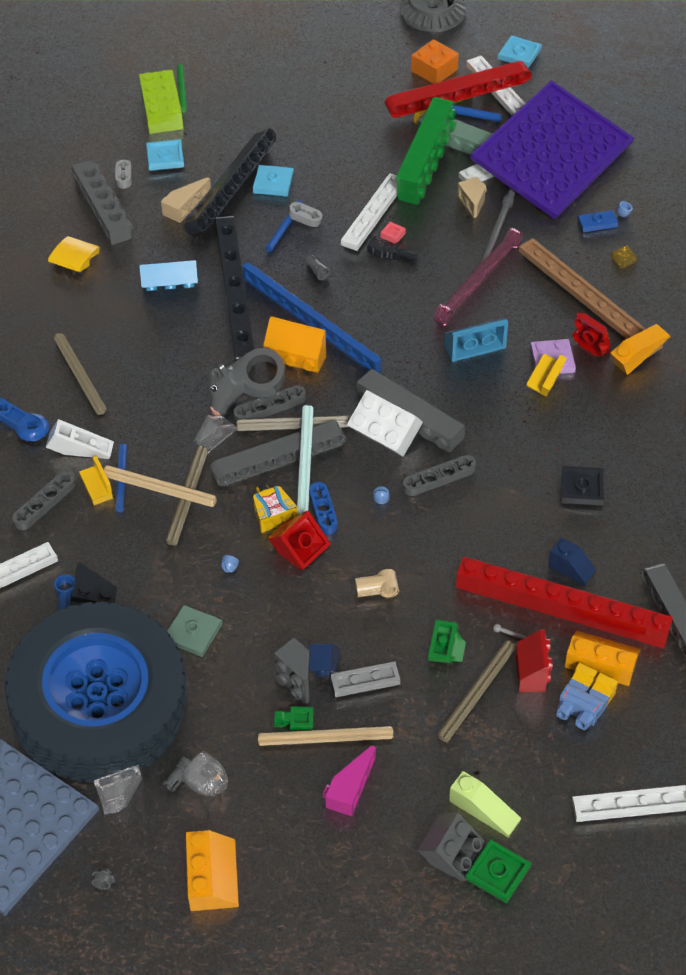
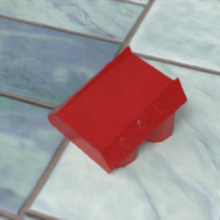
M577 313L574 319L577 329L572 335L575 342L594 356L601 357L604 354L611 353V344L606 327L585 313Z

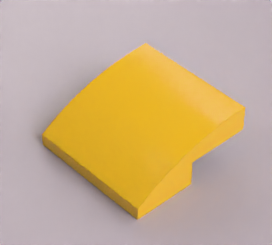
M67 236L50 254L48 262L81 272L90 265V259L99 254L100 246Z

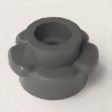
M100 868L92 873V884L98 889L107 890L112 882L115 881L112 872L106 868Z

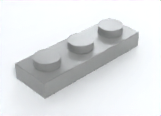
M395 662L330 674L335 697L400 685V677Z

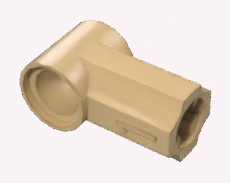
M392 569L382 570L375 576L355 578L358 597L381 594L383 597L390 598L399 593L396 573Z

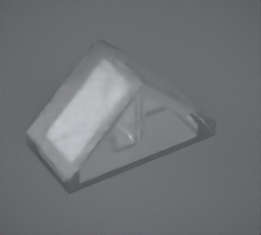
M207 415L195 438V442L202 447H206L207 451L210 452L236 431L237 426L224 417Z

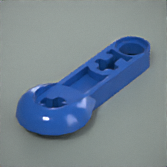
M0 397V410H2L0 412V421L12 427L21 439L36 441L46 436L50 426L44 416L37 413H26Z

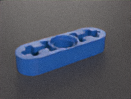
M315 482L309 487L310 500L318 526L324 534L330 535L337 530V517L326 484ZM316 491H320L322 498H318ZM321 505H326L329 507V509L326 511H320L318 510V507ZM325 518H328L330 526H327L325 523Z

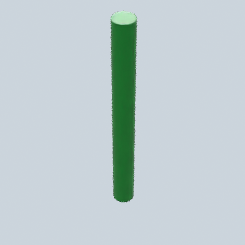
M178 64L179 102L181 112L185 113L187 105L184 67L182 64Z

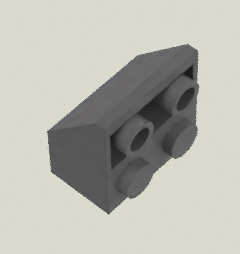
M293 638L274 653L275 678L280 685H285L290 689L294 698L300 699L307 704L309 703L310 696L309 650Z
M458 812L439 813L417 851L433 867L461 881H465L466 874L481 854L486 842Z

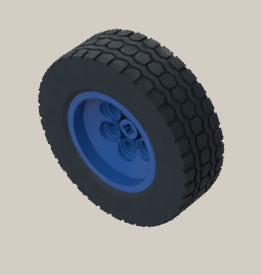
M81 603L80 606L77 604L72 605L65 610L61 609L54 612L52 616L48 615L40 621V624H35L28 631V634L24 635L19 642V646H16L12 658H10L5 680V694L13 730L23 749L37 764L65 779L69 777L72 781L77 782L84 780L86 783H98V781L104 783L111 782L116 778L120 780L128 777L129 774L134 775L142 771L143 767L147 768L155 762L156 758L159 759L166 752V748H169L175 740V736H177L184 719L186 709L185 669L182 656L175 641L155 619H150L149 615L142 611L137 612L135 608L127 605L123 607L122 604ZM95 675H102L101 677H98V678H94V677H93V676H95ZM116 683L122 684L118 687L113 686ZM79 685L82 686V687L79 688V689H75V688H74L75 686H79ZM116 703L122 704L119 707L113 706ZM75 706H83L80 709H74ZM95 715H103L100 718H94Z

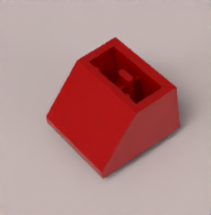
M539 630L516 643L515 658L519 692H546V685L551 681L552 657H548L550 639L546 638L545 630Z

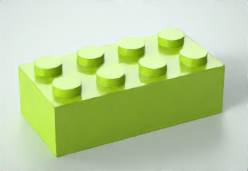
M173 70L139 74L149 134L183 129L182 112Z

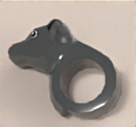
M256 348L229 367H225L221 363L218 365L219 368H213L209 372L211 413L216 417L226 416L230 406L244 393L259 398L271 397L277 394V391L282 388L286 379V365L282 357L276 351L269 348ZM260 362H269L277 367L275 378L265 384H257L249 379L251 368Z

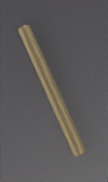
M57 333L54 341L97 415H104L107 408L65 335Z
M352 415L313 417V427L329 421H337L341 428L349 427L347 423ZM302 417L238 419L236 425L238 431L301 429Z
M197 447L184 487L196 489L208 453L206 447ZM179 499L166 537L168 545L175 546L178 543L191 501Z
M505 641L438 732L440 740L446 743L451 739L514 652L515 644L513 642Z

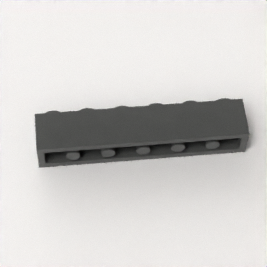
M371 369L357 382V396L361 399L366 390L418 417L423 423L417 433L435 443L439 448L450 453L464 439L465 425L377 371Z

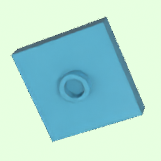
M511 35L499 52L498 59L509 63L523 61L529 68L540 52L542 44Z
M181 139L146 143L149 171L184 167Z
M259 165L253 193L288 197L294 168Z

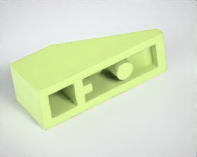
M462 771L450 787L449 802L508 838L521 821V817L484 783Z

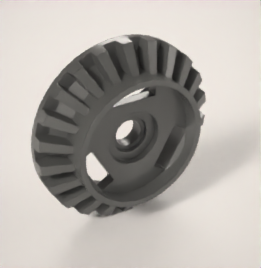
M402 0L400 3V15L404 22L415 29L427 32H440L454 28L463 21L466 15V2L464 0H448L452 3L448 7L447 0Z

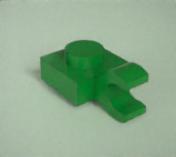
M291 707V712L275 711L274 727L282 728L290 725V731L313 730V707Z

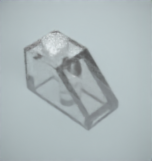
M138 765L94 780L104 815L117 813L122 808L128 806L142 780Z

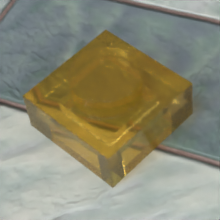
M628 245L612 251L611 257L621 268L637 262L638 258Z

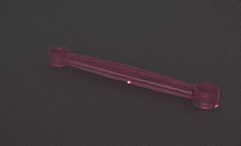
M511 227L506 233L504 241L468 277L445 305L440 304L433 320L446 326L450 322L453 312L473 293L485 277L494 270L510 249H515L519 246L523 238V232Z

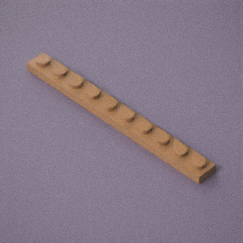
M532 238L519 246V252L626 339L646 329L535 239ZM663 344L659 348H657L651 355L662 349Z

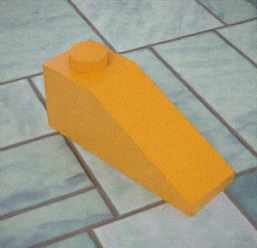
M658 324L624 340L611 352L614 364L628 375L668 340L670 335Z

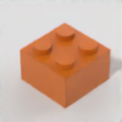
M433 39L411 55V72L433 84L442 82L458 70L459 53Z

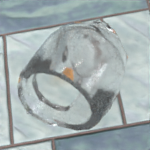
M203 751L187 766L182 776V782L196 794L212 797L219 795L226 789L228 776L222 764L213 756Z

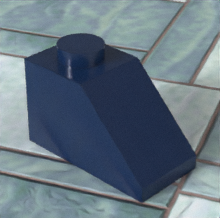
M562 537L550 551L548 566L584 586L596 572V568L582 549Z
M310 644L309 671L316 674V677H329V673H336L340 649L333 644Z

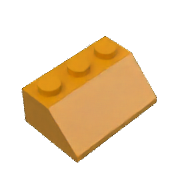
M271 316L263 348L276 351L288 366L319 373L326 358V331Z
M576 631L572 636L567 651L565 668L575 671L580 662L596 670V677H598L599 673H602L618 681L619 684L629 686L640 648Z
M210 830L186 832L190 911L239 907L235 839Z

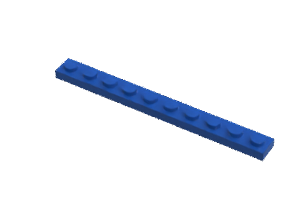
M249 262L242 266L244 280L307 326L325 330L327 341L368 371L373 369L378 373L381 372V358L376 353L371 352L364 344L353 339L350 334L342 331L336 324L331 323L322 314L313 310L310 305L305 304L296 295L291 294L282 285L273 281L270 276L262 273L257 267H254Z

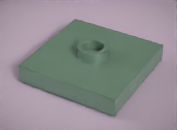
M183 605L167 632L173 638L178 648L203 657L222 626V620Z

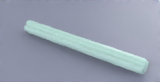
M304 405L302 409L297 498L298 515L308 511L313 428V406Z

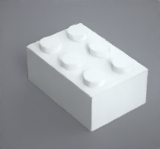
M366 390L347 425L354 431L403 457L423 422L415 415Z

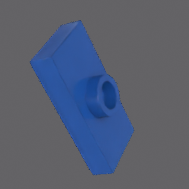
M613 210L578 215V222L582 232L618 227V221Z

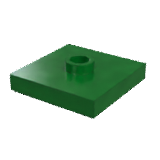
M490 839L466 874L465 879L507 904L531 868L532 863Z

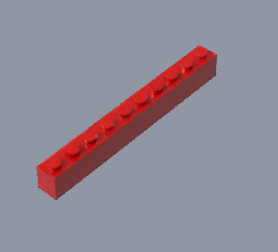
M464 556L457 571L456 588L656 647L665 648L673 619L671 616Z

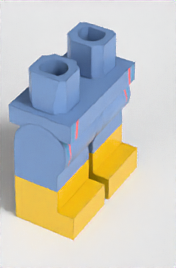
M579 662L573 677L560 695L556 716L563 720H567L570 714L577 717L575 725L582 730H586L590 725L594 726L616 694L618 681L602 673H599L596 678V670Z

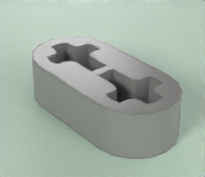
M124 159L119 160L115 165L116 185L122 189L132 185L131 162Z
M294 202L289 207L288 215L291 219L311 227L320 225L322 213L319 210L299 202Z

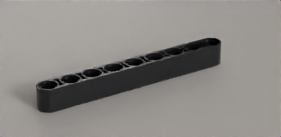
M267 128L252 136L187 219L185 229L188 234L196 235L209 229L215 221V217L219 216L275 143L276 133L273 129Z

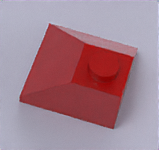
M305 511L282 524L268 537L278 554L300 570H304L331 545L309 511Z

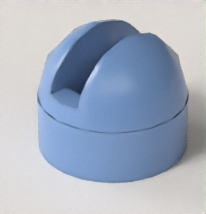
M621 201L617 207L618 215L621 217H627L633 210L632 205L626 201Z
M384 486L376 487L373 492V500L378 504L387 503L389 501L388 489Z
M224 555L221 561V568L227 573L234 572L239 560L234 556Z

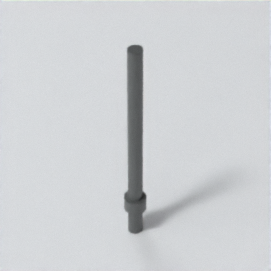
M509 188L507 196L502 201L501 211L480 261L481 266L487 265L508 210L513 205L516 191L512 188Z

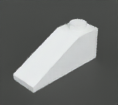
M58 419L49 433L46 448L64 455L97 456V458L109 459L114 441Z

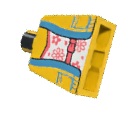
M266 483L257 486V493L253 495V505L261 533L280 527L282 524L298 516L297 506L280 486L270 489Z

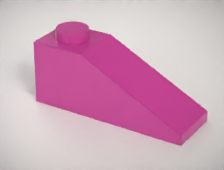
M370 746L335 775L330 785H326L323 793L326 808L349 816L353 815L376 759V747Z

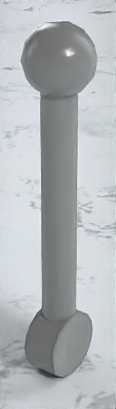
M500 624L493 626L495 632H503L519 639L526 638L524 635L502 628Z

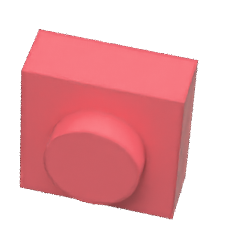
M389 222L380 232V238L396 244L405 235L406 228Z

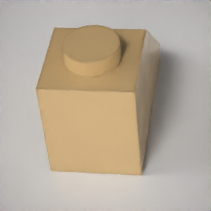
M478 177L458 183L457 196L473 218L478 216L485 201V193L487 191L485 184Z

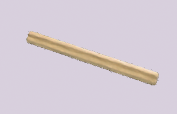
M109 465L105 466L104 469L107 478L210 507H214L217 501L215 495Z
M386 726L259 733L258 744L266 746L392 739L393 728Z

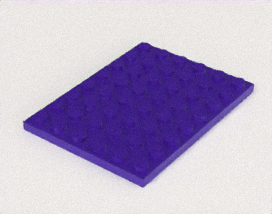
M551 80L471 154L470 159L549 216L556 219L633 143L634 137Z

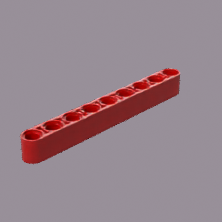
M517 61L390 95L386 98L384 104L393 118H398L427 110L433 97L457 102L524 84L531 79L532 74L523 61Z

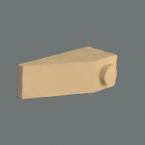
M206 177L171 191L161 201L162 214L180 223L195 209L211 189L210 178Z

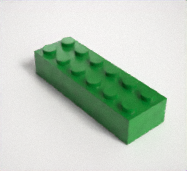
M433 97L396 176L398 200L418 205L420 200L424 198L426 186L430 185L432 180V173L437 170L438 160L443 157L444 147L449 144L451 131L454 132L456 128V121H454L456 110L454 109L453 101Z

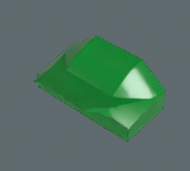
M442 620L435 621L428 661L444 663L462 662L466 642L458 633L457 623Z

